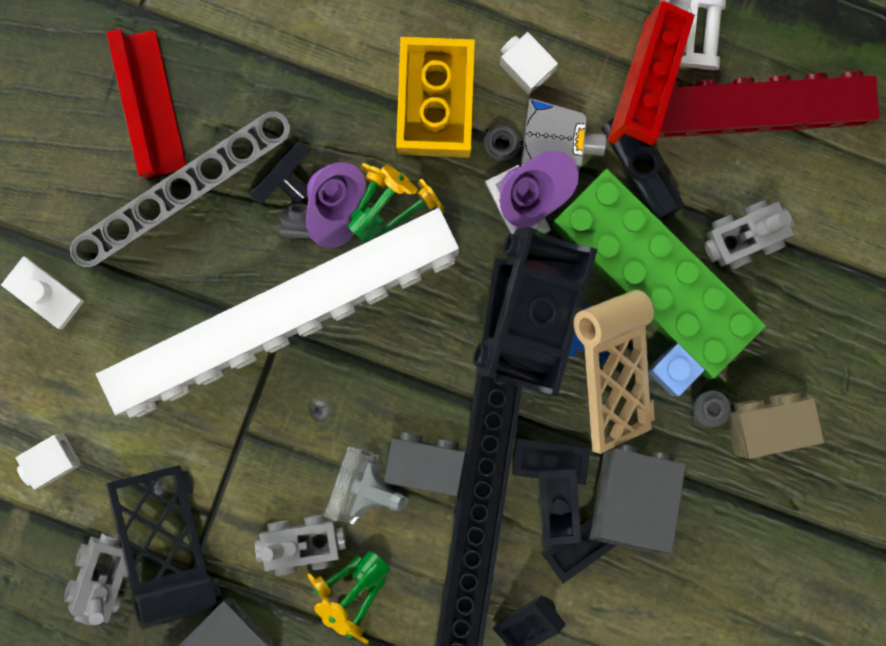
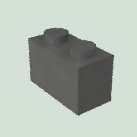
M401 432L400 438H392L384 483L457 496L465 450L458 449L459 442L437 439L436 445L422 443V435Z

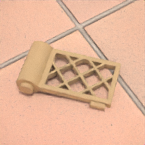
M640 290L630 291L581 310L574 318L575 333L585 347L592 451L599 454L652 430L651 422L655 420L654 400L650 399L645 329V326L651 323L654 317V307L651 299ZM633 339V350L629 358L623 355V352L629 341ZM607 350L610 355L601 370L599 353ZM620 361L625 366L617 381H614L611 376ZM634 373L636 383L631 393H629L625 388ZM608 384L613 389L605 405H603L602 393ZM621 396H623L627 401L619 416H617L613 412ZM636 407L638 423L630 426L627 423ZM611 419L615 424L609 436L605 438L604 429Z

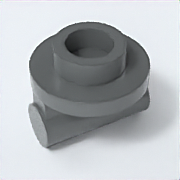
M300 203L292 204L281 212L280 237L311 239L306 229L307 205Z
M712 388L702 392L694 401V416L692 420L703 427H718L728 419L731 410L729 400L723 393Z

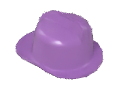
M557 150L545 151L529 160L523 166L509 171L502 179L500 185L499 202L504 218L511 225L520 228L532 227L564 204L573 195L578 184L579 172L575 161L566 153Z
M347 162L327 164L326 167L318 170L307 184V197L309 201L306 213V229L310 238L319 246L325 248L340 247L354 235L347 225L352 220L350 217L351 213L356 209L365 193L366 182L363 173L353 164Z

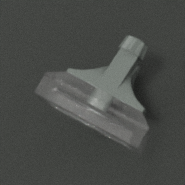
M348 446L324 517L336 522L354 524L358 518H362L365 513L376 507L388 506L390 510L400 512L403 508L407 507L409 498L384 483L380 474V465H377L378 454Z

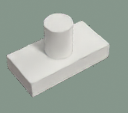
M25 256L21 258L1 284L6 290L60 330H63L84 302L83 299Z

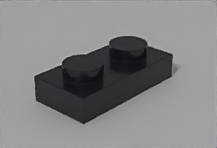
M517 438L512 475L538 479L537 469L575 466L577 484L586 485L591 448Z
M593 515L580 523L581 543L549 545L541 551V554L563 584L617 546L589 539Z

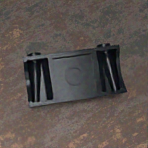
M531 227L518 228L514 234L510 233L507 236L503 246V254L507 256V264L513 266L494 338H487L483 344L479 343L474 351L473 365L477 366L478 375L543 394L558 396L575 335L574 318L582 309L598 249L563 241Z

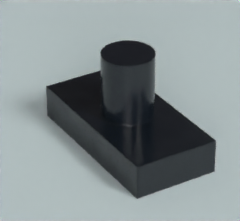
M296 140L248 194L259 204H262L279 186L290 198L299 203L307 195V183L293 169L311 150L300 140Z
M541 595L500 619L492 629L507 646H536L558 634L566 623L557 614L554 602Z

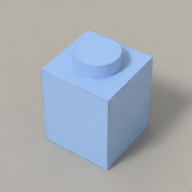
M679 344L670 345L648 368V374L671 396H680L704 371Z

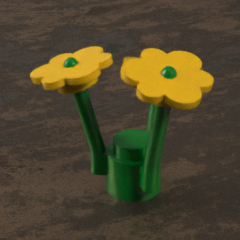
M362 163L361 170L367 173L365 179L370 183L358 206L351 213L350 217L352 220L347 227L367 243L393 230L424 206L429 210H432L434 207L436 209L440 208L442 214L444 213V207L438 200L436 193L433 192L423 179H420L418 182L422 189L418 192L420 200L381 227L385 220L378 213L394 192L398 194L406 192L411 195L412 193L416 194L418 189L404 174L388 164L380 170L374 166ZM387 185L388 188L372 208L367 207L377 186L384 188Z
M368 551L363 558L356 555L348 565L325 581L321 576L314 579L309 572L306 573V577L314 588V594L319 595L322 599V602L317 603L314 609L322 618L323 623L333 628L340 635H346L348 638L355 637L368 644L369 641L361 637L365 630L359 626L377 593L386 584L384 577L390 572L389 566L378 555ZM352 571H355L352 578L357 584L340 604L330 603L327 599L332 594L329 587ZM363 589L367 591L370 589L353 621L347 620L349 616L346 609Z

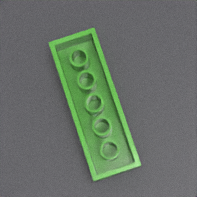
M608 169L551 225L567 242L598 249L593 268L620 295L633 290L644 292L651 299L654 307V317L650 324L671 345L679 344L704 369L701 375L705 379H714L766 326Z

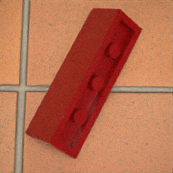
M662 0L647 17L607 141L615 144L623 134H627L650 145L657 141L695 14Z
M121 29L106 32L138 175L148 180L173 174L187 164L157 33L151 30L126 36Z

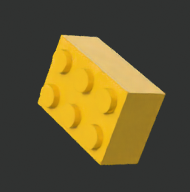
M400 37L397 155L470 158L475 40Z

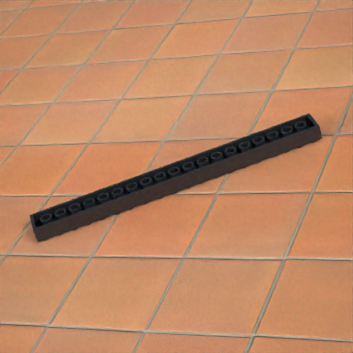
M495 258L482 344L487 338H494L513 266L507 264V260ZM478 374L476 377L435 646H483L522 387Z

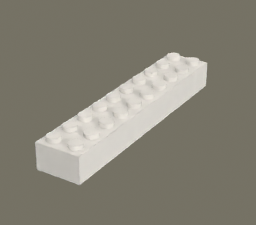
M437 208L98 372L96 376L115 415L127 414L129 418L141 417L156 410L158 407L155 402L161 399L163 402L168 400L174 401L189 394L191 391L188 386L197 383V385H207L224 376L222 370L229 366L231 369H240L257 360L255 354L262 350L273 353L290 344L288 338L299 333V336L303 335V337L319 331L323 328L321 322L330 317L339 321L356 312L354 306L365 300L369 305L385 299L389 296L387 290L398 284L401 285L402 289L416 284L422 280L421 273L431 268L434 269L435 273L449 268L455 264L454 257L458 256L459 247L440 208Z

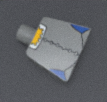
M529 99L521 166L545 151L557 150L568 154L575 161L579 171L582 166L583 154L604 156L606 134L585 132L587 115L584 113Z

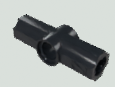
M614 118L601 128L602 132L606 134L607 139ZM623 134L615 144L609 142L625 169L626 179L635 186L646 207L659 220H664L684 207L685 204L661 166L660 155L655 149L651 148L649 144L627 134ZM638 160H644L650 164L652 171L647 174L639 173L634 168L633 163Z

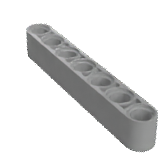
M267 112L77 236L70 246V255L73 261L83 267L97 265L282 143L290 132L287 118L278 112ZM270 117L280 119L284 126L282 135L276 139L266 137L262 131L264 121ZM240 137L249 139L253 145L252 155L245 159L236 157L232 151L233 142ZM215 158L221 163L222 173L219 177L210 179L203 174L202 164L205 159ZM183 178L190 183L191 194L189 197L178 198L173 194L171 185L175 179ZM145 199H154L159 203L161 212L158 217L148 218L143 215L141 204ZM122 219L128 224L130 232L126 238H117L112 234L110 225L113 220ZM89 239L97 244L98 255L96 258H87L81 253L80 244L83 240Z

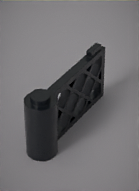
M178 465L106 483L133 594V606L140 628L145 630L215 609L216 601L221 600V591L216 578L210 579L206 571L187 494L193 492L188 471L181 472ZM172 476L176 491L169 502L151 492L158 479ZM151 481L147 489L139 485L140 483ZM131 486L143 493L134 511L120 504L116 489ZM147 497L166 507L156 525L137 514ZM177 498L179 500L180 508L173 505ZM170 510L182 516L185 527L178 538L160 528ZM122 512L130 516L126 524ZM134 519L152 529L142 548L129 541L127 530ZM156 533L175 543L165 561L147 551ZM186 534L188 536L189 544L183 541ZM179 546L192 553L196 568L181 571L169 564ZM131 548L139 552L135 560ZM144 555L161 565V568L154 580L140 583L136 567ZM166 569L175 573L172 575L162 577Z

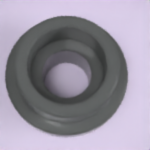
M508 125L494 126L487 132L484 140L486 153L492 159L501 162L514 158L521 144L517 131ZM499 138L507 139L509 147L505 150L498 149L495 145L496 140Z

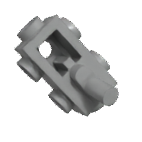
M763 200L745 208L747 215L734 221L731 214L711 223L714 230L706 233L708 241L704 242L707 256L711 262L718 260L720 267L730 264L733 270L752 262L750 254L763 249L765 255H768L786 247L783 240L794 235L791 230L794 227V223L789 211L785 207L782 208L779 201L768 206L766 201ZM726 237L734 239L735 248L733 250L727 249L724 242Z
M326 514L305 517L304 525L290 527V520L268 523V530L262 531L259 534L260 540L255 541L257 562H263L264 571L275 570V576L296 573L297 566L311 564L312 570L333 567V560H339L341 556L340 550L346 549L344 528H336L335 520L327 521ZM322 534L326 537L327 543L324 547H317L314 544L313 538L315 535Z
M102 533L100 539L90 537L88 545L81 544L75 562L76 566L81 567L77 580H70L64 594V602L69 603L68 609L71 615L75 616L74 620L86 625H99L102 622H109L111 613H116L121 603L122 592L119 591L122 579L123 577H128L119 537L110 533ZM100 553L109 554V559L106 563H97Z

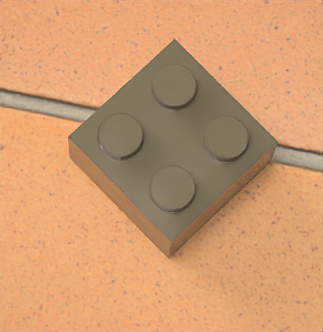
M787 392L769 396L771 403L767 404L764 403V400H748L735 403V410L730 411L729 417L726 420L733 454L743 458L752 459L824 443L815 399L802 398L801 392Z

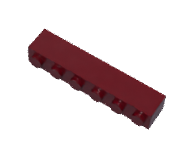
M848 71L842 73L841 77L827 78V73H813L806 75L805 80H791L790 75H778L768 78L769 82H755L753 77L737 78L732 80V84L718 85V80L715 79L701 80L696 82V86L682 87L681 82H675L658 138L869 126L880 119L876 75L864 76L863 71Z

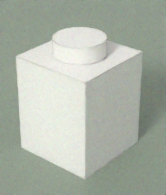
M529 32L520 39L514 36L501 49L503 55L501 56L500 66L529 96L556 71L558 63Z
M65 434L53 435L15 457L20 465L17 467L20 478L27 486L31 485L34 490L51 484L82 465Z

